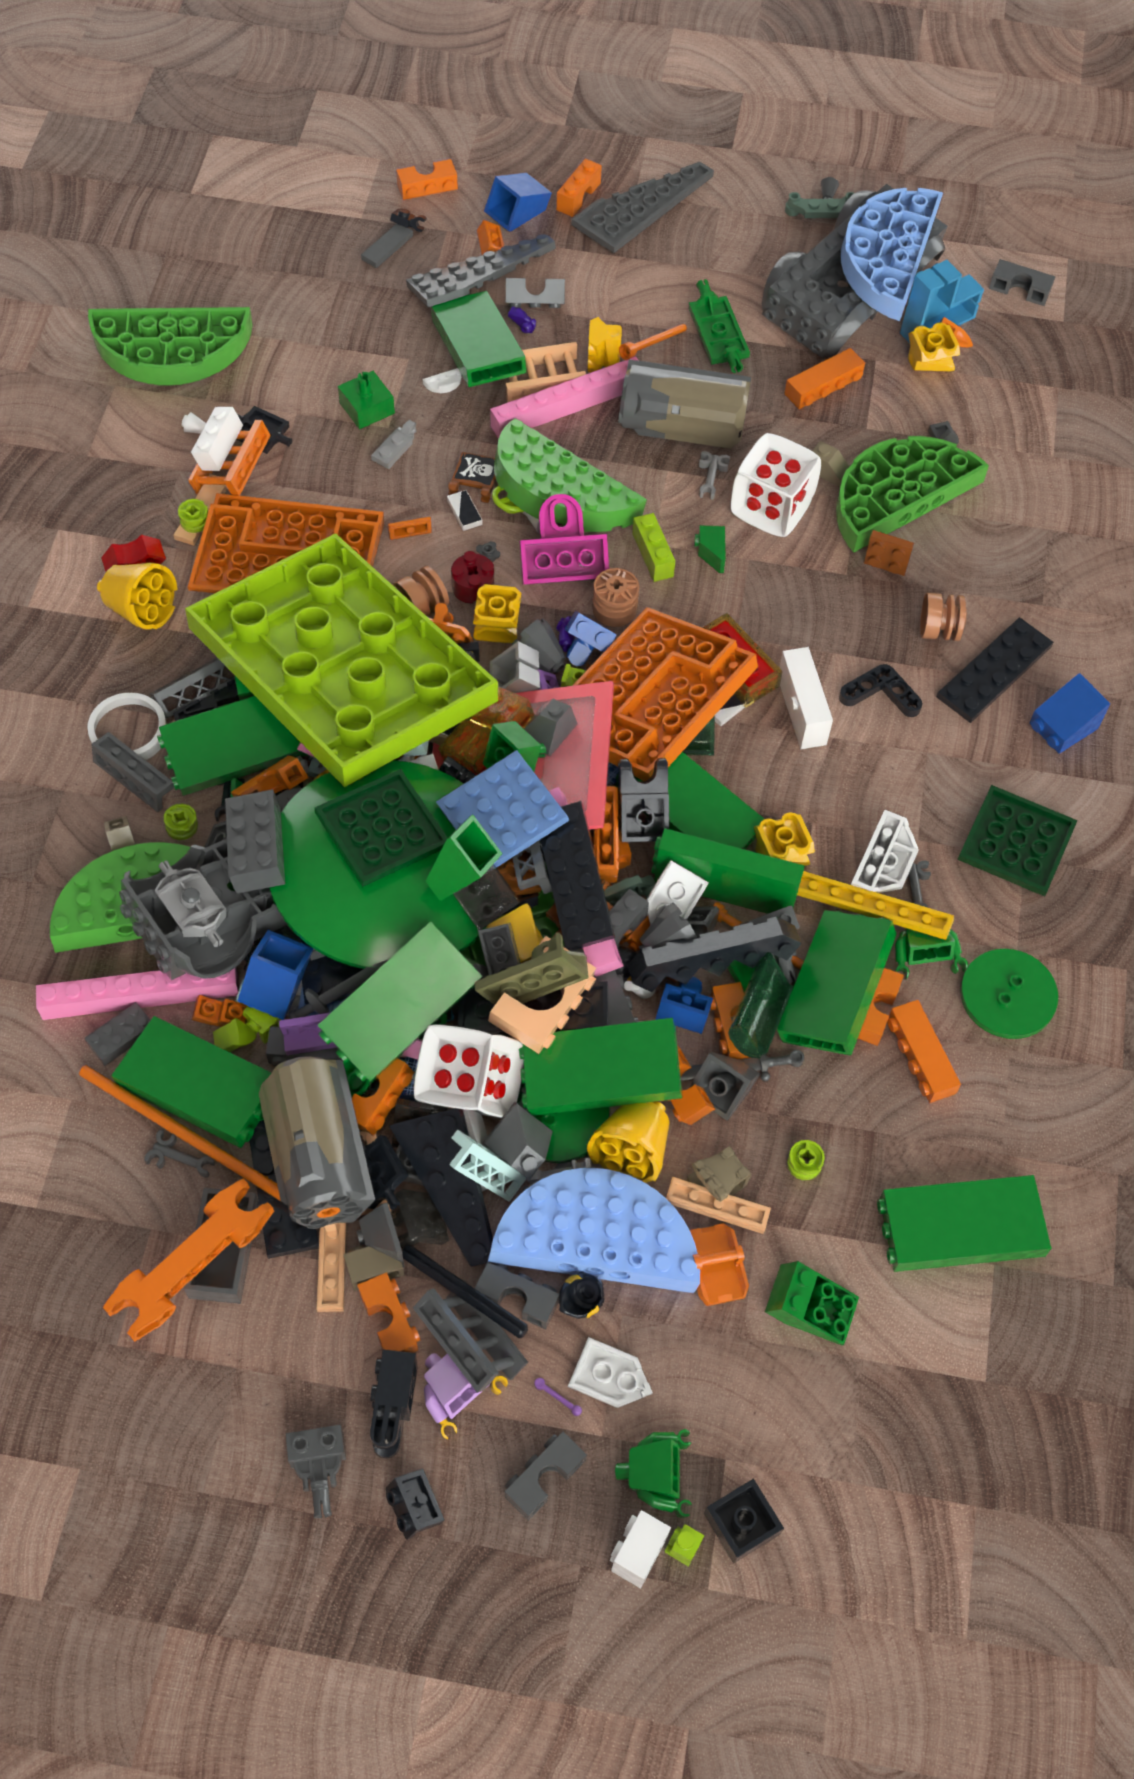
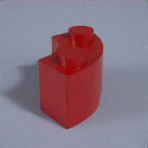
M140 535L136 540L126 544H111L101 559L105 572H107L113 565L162 564L166 557L160 539Z

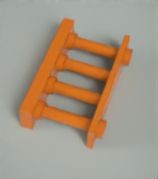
M255 420L249 431L239 432L236 439H245L242 446H232L229 454H237L234 461H224L221 469L229 470L226 476H209L213 471H202L198 463L196 464L188 481L197 495L203 485H226L231 495L240 496L271 436L263 420Z

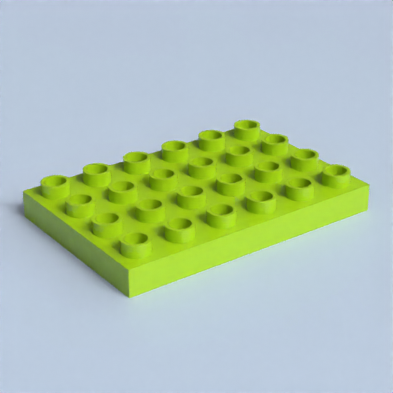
M333 534L185 608L189 629L344 787L360 780L369 773L399 758L408 751L498 701V681L337 534Z

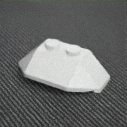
M884 810L851 885L876 893L902 889L919 851L909 828L907 818Z

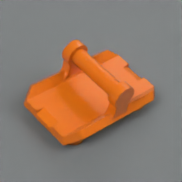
M438 603L435 606L434 619H429L454 640L456 644L474 641L465 627L452 624L454 617L448 612L446 604Z
M724 1223L690 1230L698 1253L693 1255V1259L697 1269L700 1268V1284L697 1287L699 1298L706 1306L744 1299L749 1283L743 1264V1248L741 1245H738L735 1231Z

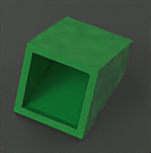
M473 814L446 840L425 881L440 901L480 879L503 854Z

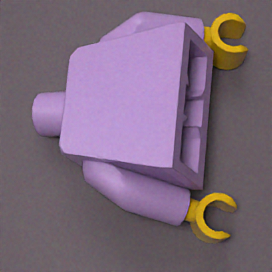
M434 1353L425 1361V1366L429 1369L424 1375L427 1382L424 1388L425 1405L435 1422L440 1423L442 1426V1436L448 1440V1437L444 1434V1428L452 1426L457 1434V1427L454 1423L448 1422L446 1418L452 1419L481 1392L477 1393L448 1354L441 1359ZM496 1376L491 1382V1391L496 1395H500L502 1392L496 1387L495 1382L499 1381L505 1387L508 1385V1381L504 1376Z

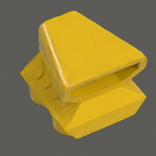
M599 317L590 320L588 372L591 373L600 370L603 366L608 367L620 362L619 347L622 336V327L620 325H607Z
M936 323L933 325V328L918 326L914 331L908 333L910 341L908 360L913 370L955 371L952 357L960 355L959 343L950 325Z
M484 584L478 589L473 624L476 625L473 633L475 640L513 643L517 639L516 628L522 593L516 587Z
M789 812L784 814L781 819H765L760 825L754 826L757 839L756 853L804 866L810 865L807 854L815 852L814 843L800 814Z
M526 903L486 927L487 929L511 923L521 963L531 960L533 949L544 939L535 925L531 908Z

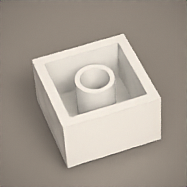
M642 1510L638 1517L632 1515L625 1528L623 1536L626 1539L624 1543L619 1540L611 1554L610 1561L613 1563L611 1571L641 1589L669 1535L671 1527Z

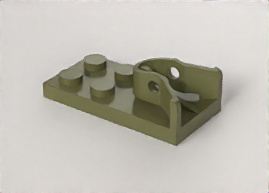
M555 933L556 935L551 940L545 941L533 949L531 960L508 967L504 971L488 975L476 981L475 991L494 1005L504 992L523 1004L588 979L587 957L584 953L564 950L562 935ZM549 947L548 951L544 953L543 950Z

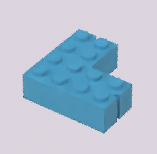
M948 260L936 263L931 269L928 268L918 272L914 277L900 334L910 344L908 333L914 331L918 326L933 328V325L939 323L944 317L958 326L974 319L984 288L970 274L962 277V274Z

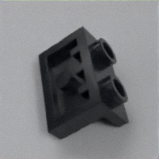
M424 1469L396 1477L385 1488L387 1501L393 1507L397 1517V1526L403 1532L406 1540L412 1538L418 1532L440 1525L445 1521Z

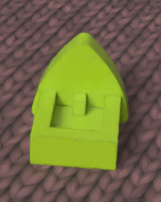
M237 1018L213 1031L214 1044L228 1052L244 1047L256 1038L255 1033Z

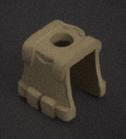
M729 1146L714 1156L694 1162L692 1167L695 1172L688 1175L687 1180L688 1182L706 1187L721 1202L728 1195L734 1196L743 1190L752 1174L747 1167H744Z

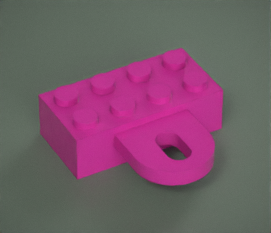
M566 494L553 495L542 504L539 511L541 539L519 541L522 585L595 580L601 572L609 569L607 534L584 536L582 509L573 497ZM559 503L566 507L567 524L564 527H559L555 523L554 507Z

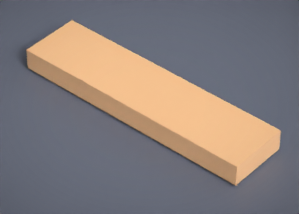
M203 485L195 499L203 501L209 511L210 504L214 503L216 493L225 494L228 488L226 485ZM180 523L174 533V539L194 546L202 531L197 533L187 532L181 527Z
M672 1177L666 1199L674 1206L761 1234L765 1232L771 1210L770 1207L732 1195H728L726 1199L720 1202L706 1187L676 1177Z
M346 1223L336 1224L337 1230L327 1233L325 1226L320 1228L317 1312L344 1311Z

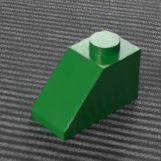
M700 525L699 534L694 536V547H698V556L718 573H724L726 561L725 526Z

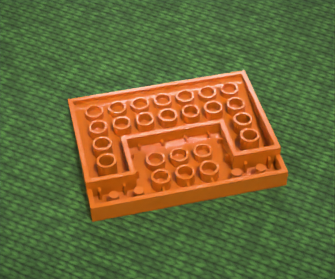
M216 493L214 503L210 504L189 579L188 590L217 593L333 534H337L373 567L384 527V512Z
M646 607L572 686L613 681L614 690L608 762L618 767L620 759H628L632 765L633 776L642 781H647L653 775L655 761L658 758H666L669 767L756 670L758 664L756 654L737 647L736 640Z

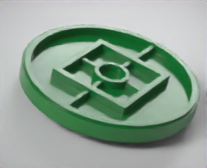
M995 949L985 952L970 963L961 981V1000L969 1017L986 1032L1001 1038L1022 1039L1039 1033L1052 1020L1058 1006V989L1052 974L1038 959L1022 951Z
M610 1107L536 1115V1119L553 1131L545 1162L567 1163L588 1154L587 1145L591 1136L610 1117Z

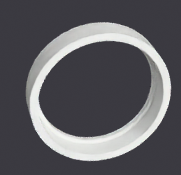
M121 693L102 701L93 710L88 721V735L91 744L98 740L95 735L96 726L107 712L119 706L135 704L153 710L158 715L159 726L157 733L149 743L133 751L144 760H148L161 749L157 736L161 735L159 727L166 725L167 722L162 708L155 700L139 693Z

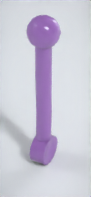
M543 1378L535 1380L536 1389L545 1390L571 1409L573 1415L579 1416L582 1413L580 1406H574L545 1385Z

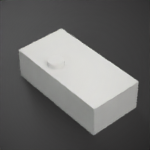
M809 647L783 651L777 678L800 749L827 745L833 719Z

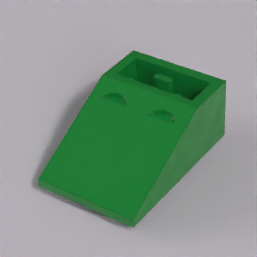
M795 1261L780 1265L765 1313L786 1325L839 1345H844L859 1296L801 1262Z

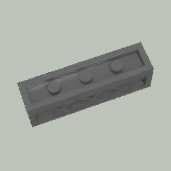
M216 658L150 693V696L160 705L165 718H169L174 715V712L197 699L200 701L211 695L210 692L213 690H220L226 687L229 681L235 680V676L231 678L223 677L222 673L225 665ZM208 675L217 677L215 686L211 689L202 687L204 678ZM200 680L199 685L193 684ZM188 686L198 688L196 696L192 699L183 697L185 688ZM201 689L206 690L204 693L200 694ZM169 696L178 698L176 708L168 711L162 700Z
M110 732L91 744L93 762L156 812L163 809L162 797L174 788L173 782Z
M538 840L512 857L520 890L540 885L543 893L546 894L552 892L541 840ZM524 851L531 853L526 862L519 860ZM528 869L536 873V877L523 881V876Z

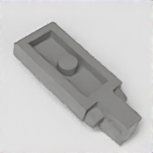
M408 420L402 428L398 427L371 455L372 461L390 469L413 444L412 440L417 432L416 423Z

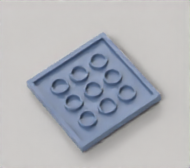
M517 750L436 801L438 807L455 830L473 814L503 853L486 873L491 872L569 821L567 814Z

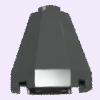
M544 618L535 620L521 632L522 638L520 642L539 651L538 669L556 674L564 667L565 664L563 662L566 657L550 624Z
M671 903L663 909L640 938L642 945L639 946V949L641 950V948L649 946L652 949L666 946V942L683 938L688 941L698 937L687 919H684L683 916L680 917L683 914L674 903Z

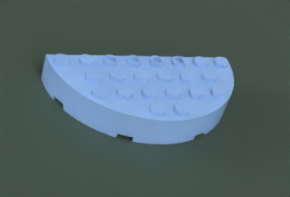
M907 188L885 191L868 199L866 204L854 212L849 221L841 247V264L845 277L855 293L865 303L888 318L897 321L901 319L943 192L918 188L917 191H907Z
M601 1168L565 1170L545 1177L527 1188L512 1202L504 1213L495 1232L488 1262L570 1275L584 1272L598 1279L694 1293L700 1284V1268L697 1269L693 1259V1255L698 1254L689 1228L676 1208L663 1195L645 1182L618 1171Z

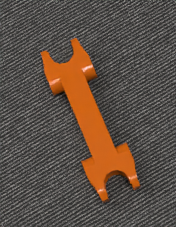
M244 1178L220 1191L206 1204L203 1212L209 1219L147 1276L140 1269L130 1273L119 1283L116 1290L104 1304L103 1309L109 1316L117 1314L126 1307H136L139 1309V1316L127 1332L134 1342L159 1328L170 1318L176 1309V1306L170 1299L232 1241L239 1248L245 1247L260 1233L263 1226L274 1213L273 1207L268 1202L252 1211L239 1209L240 1201L250 1188Z

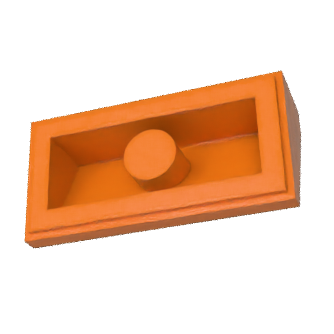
M483 220L477 229L482 255L488 251L501 250L504 246L500 225Z
M431 517L388 524L390 540L432 533Z

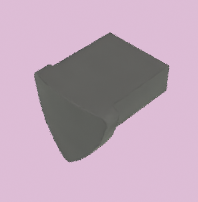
M949 421L929 425L928 432L931 437L955 444L959 443V438Z

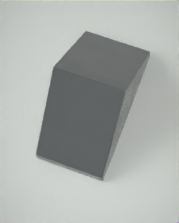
M717 906L693 908L687 921L698 938H700V934L713 931L717 923L719 909Z

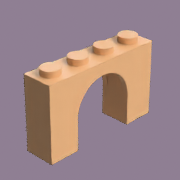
M545 936L541 943L549 941L551 939ZM546 947L543 952H547L549 947ZM587 962L589 978L560 989L562 994L561 1001L548 1010L528 1008L504 992L490 1011L488 1021L539 1054L544 1047L548 1049L556 1037L553 1035L556 1029H562L569 1019V1016H567L571 1008L573 1010L577 1009L583 999L580 995L584 990L589 991L595 983L596 978L593 976L596 967Z

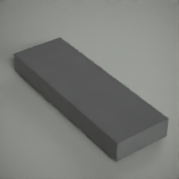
M399 224L394 225L361 254V259L375 268L379 267L413 237V231Z

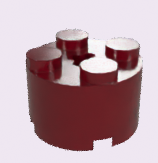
M467 551L453 562L451 566V585L455 597L460 601L473 604V601L477 600V592L484 584L494 585V564L487 557L476 554L474 551Z

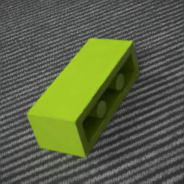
M650 513L634 517L632 534L653 582L674 577L675 558L655 514Z

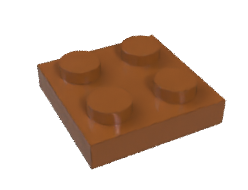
M873 530L864 564L905 576L914 542Z

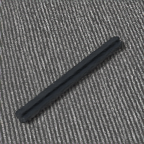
M408 1244L402 1249L404 1260L517 1338H523L528 1332V1325L412 1245Z

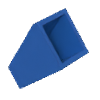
M528 173L495 176L484 212L510 232L545 211L552 192Z
M1079 673L1034 711L1029 724L1035 732L1039 733L1047 741L1051 748H1054L1060 754L1099 729L1110 703Z
M267 930L251 956L238 1002L284 1020L292 1006L314 948Z

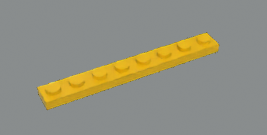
M803 871L797 893L798 896L868 917L886 918L891 920L894 925L944 940L947 939L954 921V915Z

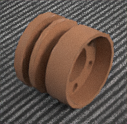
M423 566L419 571L413 572L412 578L405 576L393 584L399 592L427 617H429L430 611L435 613V606L438 603H444L446 606L449 604L447 590L438 574L430 566Z
M611 568L601 572L596 577L593 587L592 609L594 616L599 622L611 627H620L630 623L636 617L640 587L634 574L625 569Z
M926 592L920 617L921 638L937 639L940 630H942L944 640H949L950 636H952L953 641H960L967 617L965 596L958 595L955 600L954 595L949 594L945 604H943L942 594Z

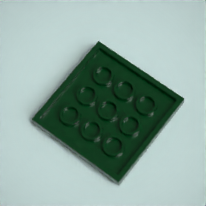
M401 769L315 807V814L362 887L441 851L448 839Z
M991 785L957 860L1045 897L1078 820Z

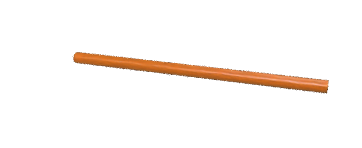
M84 1065L81 1068L79 1075L280 1200L276 1182L91 1067Z

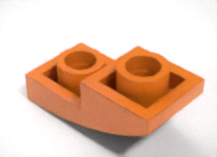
M199 995L196 999L191 1020L219 1027L230 1023L235 1018L245 1023L246 1018L243 1016V1011L247 1005L226 998L222 1002Z

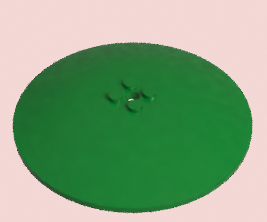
M392 760L346 787L328 772L306 785L287 803L281 812L285 884L269 887L277 910L284 921L306 944L321 954L349 966L362 969L367 967L377 968L372 965L389 960L430 921L459 952L473 944L479 938L478 931L486 929L487 925L494 921L499 911L495 908L497 896L489 879L474 881L441 901L432 892L425 881L441 851L362 887L315 814L316 806L401 769L440 828L449 838L455 829L440 810L436 801L463 785V783L437 769L417 763Z

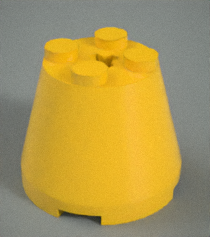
M160 564L113 565L97 584V590L100 592L103 603L115 613L142 629L160 628L169 620L175 609V606H172L174 591L178 590L177 582L171 570Z
M658 1101L621 1105L593 1133L588 1142L587 1151L593 1164L599 1163L604 1169L630 1175L645 1183L653 1180L656 1181L663 1165L670 1124L669 1118L665 1113V1106Z

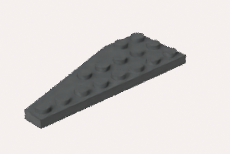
M697 162L681 168L680 172L673 175L667 173L663 175L662 179L656 180L654 178L629 188V191L622 194L616 192L612 194L611 198H600L573 217L571 225L612 253H615L711 179L714 175V170L702 162Z
M538 235L535 239L522 240L519 244L513 246H503L501 250L488 251L479 257H469L466 261L460 263L453 262L441 269L434 268L425 274H415L412 278L406 279L407 287L427 307L441 304L469 294V289L473 287L479 289L486 280L494 281L516 269L515 265L529 263V258L540 257L556 249L555 241L548 235Z

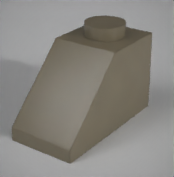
M820 441L812 450L821 459L819 477L840 487L842 478L847 468L849 469V465L838 449Z
M127 816L104 822L106 835L112 851L135 845Z
M357 1246L344 1254L354 1291L358 1290V1284L383 1273H387L390 1280L404 1276L402 1262L370 1246L365 1248Z

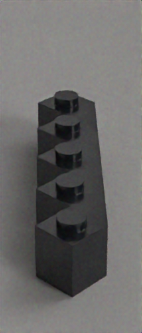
M778 917L768 918L767 922L753 925L751 922L734 926L731 931L719 933V930L700 934V938L686 941L683 938L666 942V946L652 949L651 946L641 948L628 964V969L633 984L653 992L666 976L687 984L695 973L702 968L720 977L734 960L754 968L767 952L788 960L802 942L795 925Z

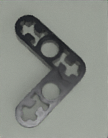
M881 664L845 684L840 690L839 700L845 706H854L880 690L890 698L905 716H918L923 705L921 698L893 667L887 664ZM870 682L873 687L867 689L861 683ZM899 687L903 689L904 692L902 694H896L893 692L892 688Z

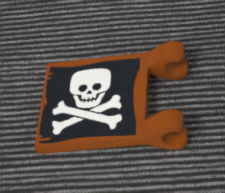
M462 452L452 480L448 485V495L458 493L459 485L482 489L481 502L489 503L496 481L494 474L495 458Z

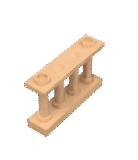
M577 342L522 350L525 355L529 379L518 381L517 376L509 377L510 382L506 383L507 402H511L586 375L585 371L577 372L574 360L577 359ZM565 361L569 373L557 375L554 362ZM546 364L549 376L538 378L534 365Z

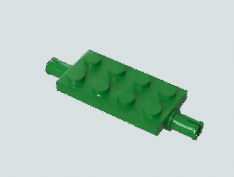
M699 280L696 287L701 296L697 301L689 302L688 309L710 363L714 365L728 362L732 373H736L735 367L737 372H741L744 368L741 359L749 358L750 351L727 296L718 297L711 291L708 280Z

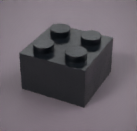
M754 1478L706 1507L704 1512L705 1517L733 1564L776 1538L784 1530L783 1525Z

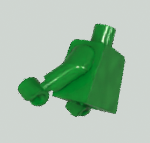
M905 928L904 931L899 933L895 942V962H898L895 972L903 971L906 975L905 980L908 979L910 973L909 968L905 966V962H908V965L952 960L954 957V962L950 966L954 974L959 970L957 964L961 965L964 972L968 967V962L965 958L961 957L960 953H962L958 935L951 929L947 939L944 940Z
M687 1429L681 1430L677 1435L674 1432H652L641 1440L636 1447H632L629 1450V1463L616 1464L615 1475L617 1480H629V1488L636 1492L638 1499L652 1508L670 1513L675 1511V1514L680 1518L690 1516L689 1514L682 1513L680 1507L682 1504L691 1506V1502L689 1500H682L677 1503L675 1500L680 1499V1449L685 1450L692 1444V1442H683L681 1436L687 1437L690 1432Z

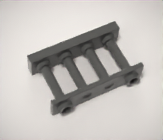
M430 1289L413 1307L477 1393L483 1391L499 1374L498 1371L502 1370L509 1380H513L528 1363L499 1324L452 1292L446 1299H442L435 1289ZM450 1308H454L462 1319L458 1320ZM470 1328L478 1340L474 1341L466 1329ZM486 1349L494 1361L490 1362L482 1350Z

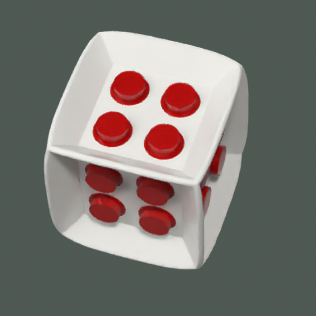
M770 433L764 434L747 454L735 477L731 496L732 513L742 521L765 532L786 537L800 521L815 494L821 470L820 457L813 451L784 437Z
M429 1025L420 1048L414 1080V1098L421 1103L433 1106L474 1110L481 1115L502 1118L513 1103H517L521 1085V1069L524 1068V1059H520L519 1049L523 1047V1043L506 1036L491 1035L479 1030L448 1025Z

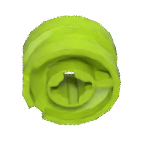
M188 499L182 502L178 508L181 527L191 533L203 531L208 515L207 505L199 499Z
M183 803L175 804L165 811L164 824L166 832L170 837L176 840H186L196 833L198 820L196 812L191 806Z
M801 1140L795 1143L787 1159L790 1173L801 1180H811L817 1177L824 1164V1151L816 1142L810 1140ZM802 1157H808L810 1159L808 1164L805 1163V1160H803Z

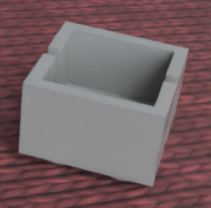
M518 641L490 661V675L499 682L498 695L535 691L540 688V675L538 671L539 651Z

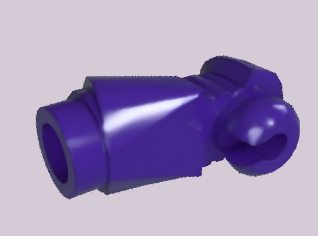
M513 306L510 309L508 317L521 328L523 333H532L535 330V319H531L521 308Z
M571 616L561 618L556 627L557 631H559V645L564 652L569 650L575 639L574 635L565 630Z

